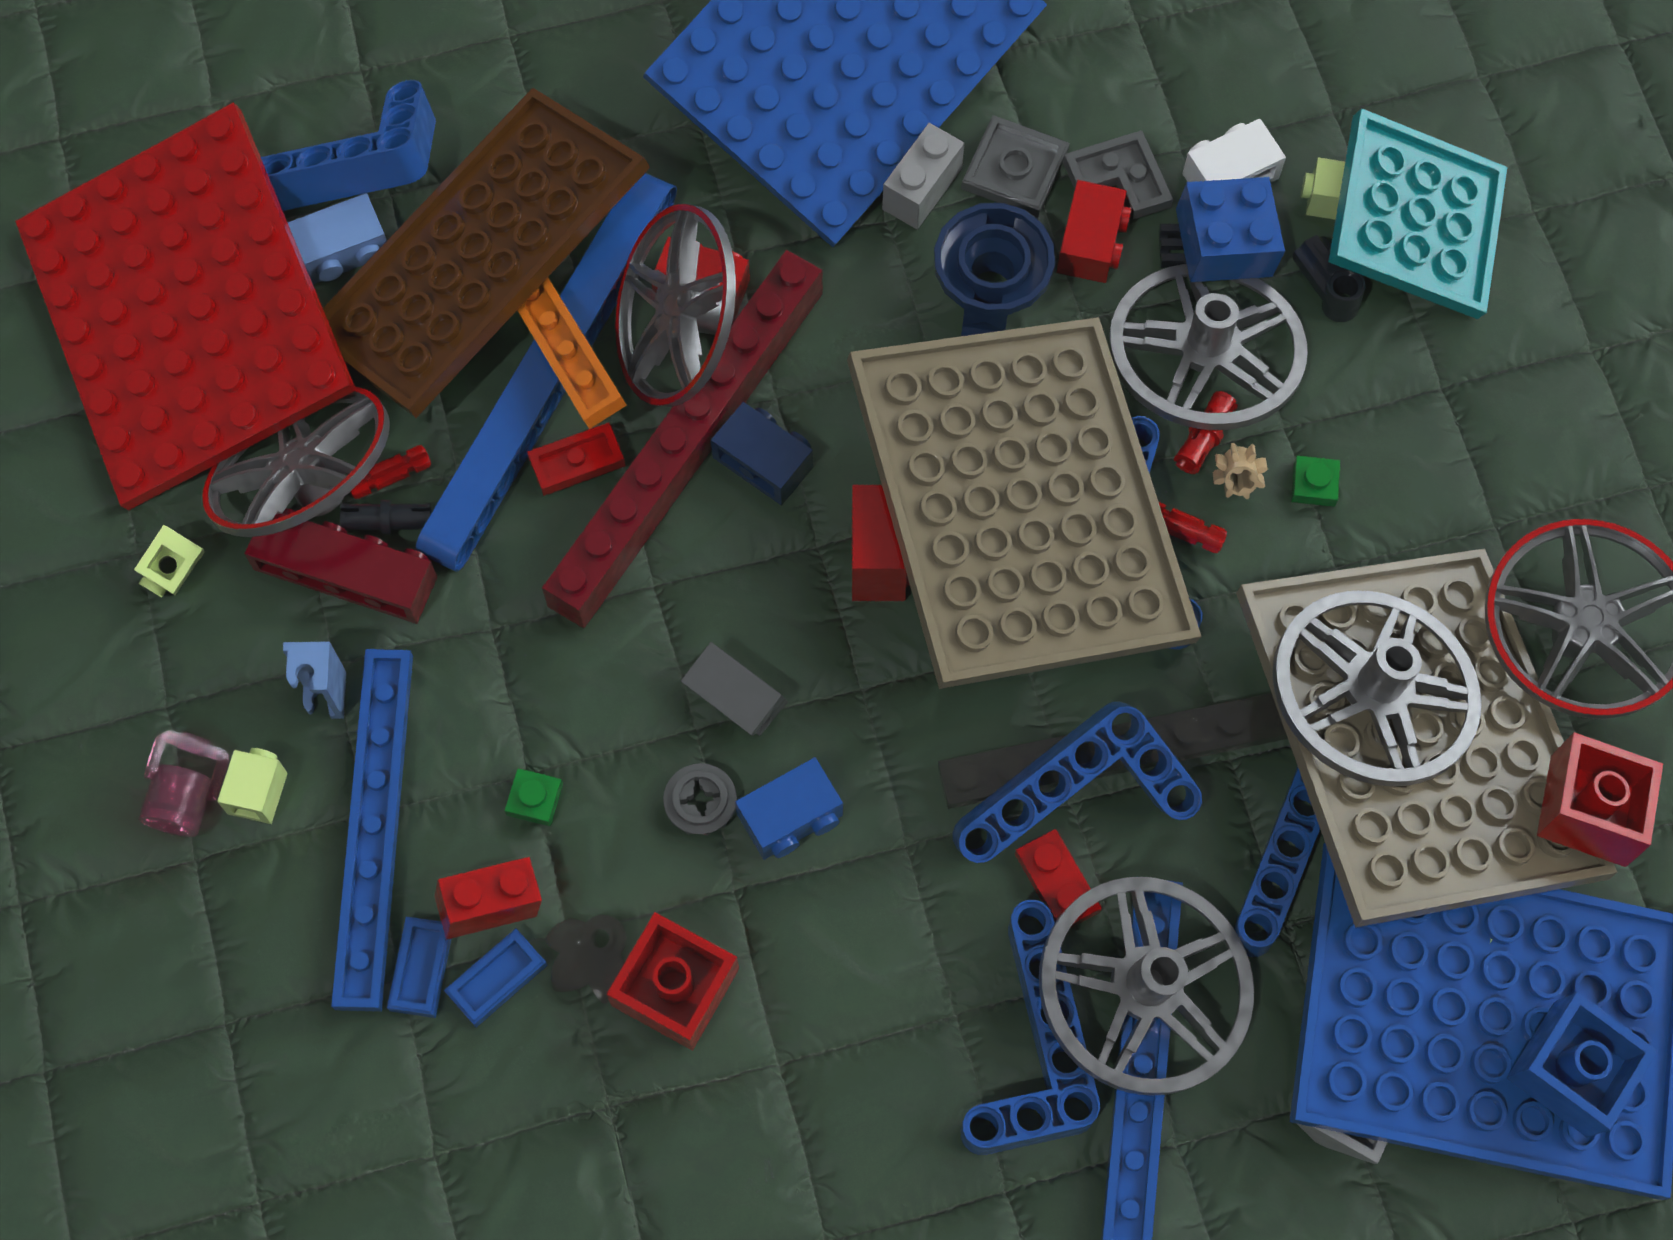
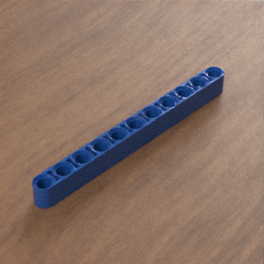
M645 173L610 210L560 295L591 347L617 304L622 275L634 244L648 223L661 211L673 206L676 198L677 187L648 173ZM535 339L419 534L415 549L425 554L430 560L455 572L460 571L468 561L528 457L527 452L533 449L566 392Z

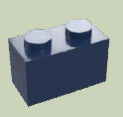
M742 402L711 439L712 456L715 460L782 506L812 470L813 450L810 443L802 435L791 431L789 434L776 425V420L767 411L759 407L753 409L745 402Z

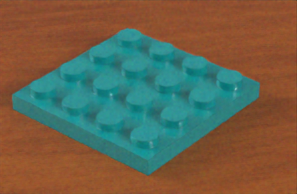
M1361 108L1353 115L1328 262L1479 319L1487 313L1507 167Z

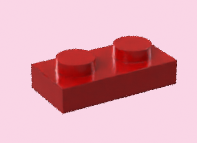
M609 422L527 452L543 496L626 466Z
M1057 829L1016 849V858L1041 901L1049 907L1055 923L1076 899L1091 889ZM1097 902L1083 912L1070 928L1100 913L1102 910L1100 903Z

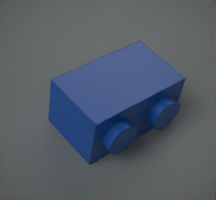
M816 757L735 801L737 816L763 860L772 855L776 858L788 855L800 845L798 842L800 839L813 832L816 836L829 832L840 823L838 818L843 816V802Z

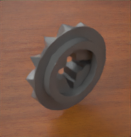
M698 763L680 769L670 778L665 787L663 802L666 814L672 825L677 826L687 835L703 834L708 836L711 832L725 828L736 810L735 801H737V795L732 780L723 770L710 764ZM698 783L705 797L713 796L714 798L713 801H709L706 804V816H701L696 805L687 804V801L694 799L695 784Z

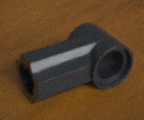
M1315 235L1305 240L1294 251L1292 259L1322 299L1324 314L1335 322L1350 321L1357 316L1365 291V280L1361 274L1329 263L1331 244L1325 236L1319 237ZM1336 293H1345L1350 297H1341Z

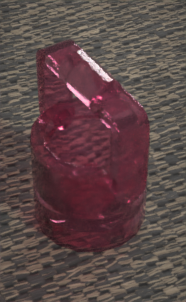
M168 730L157 735L144 772V778L151 781L138 820L148 827L165 833L196 837L208 800L214 802L218 797L229 762L227 751L211 745L210 740L185 731L179 734ZM166 742L176 745L178 749L200 757L207 756L217 760L212 778L210 779L203 774L178 766L159 765Z

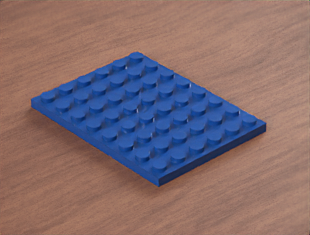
M711 0L648 68L643 78L831 247H834L883 192V184L928 123L939 128L1047 4L1043 0Z
M1324 843L1289 1122L1658 1200L1670 1199L1673 1171V914L1557 889L1355 928L1327 846ZM1577 991L1658 1050V1053L1611 1130L1587 1138L1507 1079L1510 1071L1553 1003Z

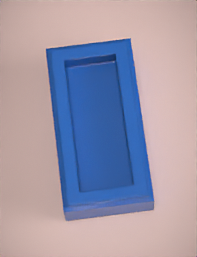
M412 917L405 918L387 1009L390 1012L436 1018L451 939L446 940L442 922Z
M515 928L444 991L477 1028L547 967L548 964Z

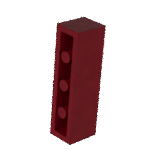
M286 508L282 514H276L272 520L291 514L295 510ZM306 521L284 531L252 537L244 553L255 571L418 624L437 580L433 565L425 554L406 548L404 552L389 548L386 542L371 535H364L363 538L347 534V531L341 526L327 521L323 522L322 525Z

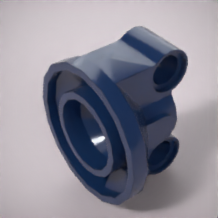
M979 203L958 212L942 227L934 247L935 275L944 293L964 309L961 336L1006 330L1008 315L1030 307L1046 292L1055 268L1054 243L1044 225L1026 210L1005 203ZM985 272H995L1001 274L1007 281L990 283L977 278V276Z

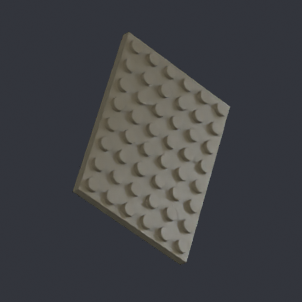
M1099 317L850 352L847 359L848 367L939 689L1194 644L1202 637Z
M1485 548L1242 584L1236 593L1355 928L1610 880L1617 873L1616 867L1612 862L1537 836L1550 758L1564 743V740L1550 707L1531 697L1510 678L1501 666L1490 644L1485 623V599L1494 569ZM1373 591L1409 601L1439 620L1456 637L1468 654L1480 686V722L1476 735L1465 753L1442 774L1422 783L1407 786H1381L1355 780L1335 771L1310 753L1286 723L1279 708L1273 685V661L1279 641L1289 624L1304 608L1323 597L1335 593ZM1501 594L1500 598L1505 599L1504 594ZM1349 605L1330 610L1318 616L1317 619L1331 630L1338 629L1367 652H1371L1392 610L1372 605ZM1499 610L1501 629L1510 652L1520 667L1533 680L1538 682L1539 679L1512 614ZM1399 613L1390 638L1400 637L1406 615ZM1416 621L1412 645L1416 647L1422 659L1419 673L1445 678L1447 683L1464 686L1459 668L1449 651L1433 633ZM1299 637L1297 638L1290 660V680L1295 700L1299 708L1302 709L1316 701L1319 695L1342 683L1345 679L1319 658ZM1416 692V695H1425V696L1440 697V696L1429 695V694H1425V693H1421V692ZM1345 696L1306 720L1311 725L1351 704ZM1448 698V701L1466 703V700ZM1407 707L1417 739L1415 748L1420 765L1434 760L1452 746L1462 729L1466 713ZM1368 710L1315 731L1333 748L1354 760L1376 767L1392 768ZM1387 719L1397 743L1396 750L1403 767L1406 768L1395 734L1392 719Z

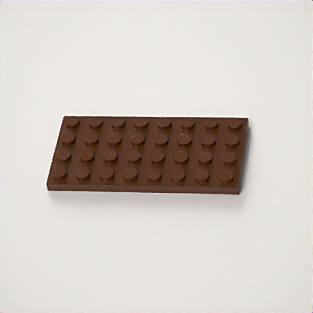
M532 88L324 306L323 310L346 366L417 418L648 171L650 166L646 159L535 88Z

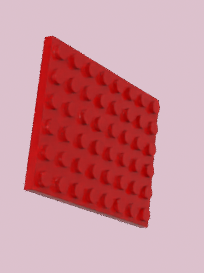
M234 102L15 221L120 506L127 510L133 509L356 391L244 115Z

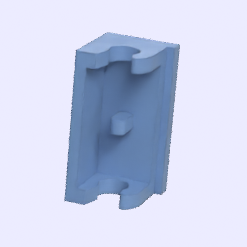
M283 642V652L287 657V681L294 689L297 687L299 680L302 683L303 706L308 714H313L315 708L313 704L314 698L322 693L328 703L331 719H344L346 670L331 643Z

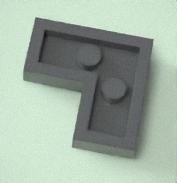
M1142 130L1064 154L1063 164L1074 189L1077 180L1110 187L1117 185L1118 188L1127 190L1125 205L1132 208L1130 214L1132 220L1171 208L1173 197Z

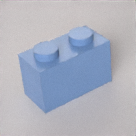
M367 193L288 222L313 284L321 281L335 280L342 273L363 266L387 241Z

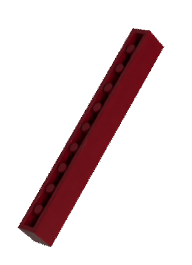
M787 249L731 325L722 357L705 386L690 400L671 408L543 585L542 590L547 607L585 629L711 452V439L741 403L748 400L822 296V269Z

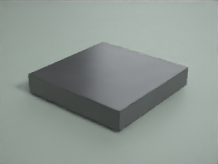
M992 115L962 180L961 189L997 203H1005L1024 209L1032 216L1039 218L1062 167L1064 154L1069 151L1070 143Z

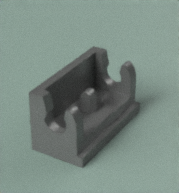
M712 642L709 643L681 680L688 688L752 736L755 734L760 736L788 703L779 692Z

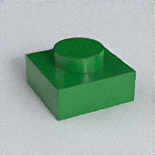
M1297 455L1293 466L1291 502L1335 507L1339 493L1340 460Z
M518 768L504 810L506 816L551 826L563 787L562 779Z

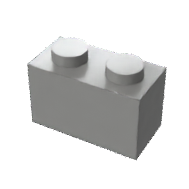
M928 123L883 184L882 210L918 230L961 171L965 143Z

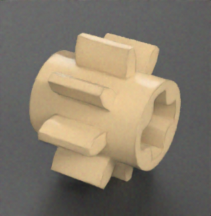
M1231 443L1230 449L1224 455H1215L1216 466L1219 469L1212 472L1214 484L1217 485L1225 483V497L1229 498L1234 494L1249 499L1250 493L1256 487H1265L1264 476L1261 473L1268 470L1266 458L1256 459L1255 445L1251 444L1248 448L1237 447L1235 443Z

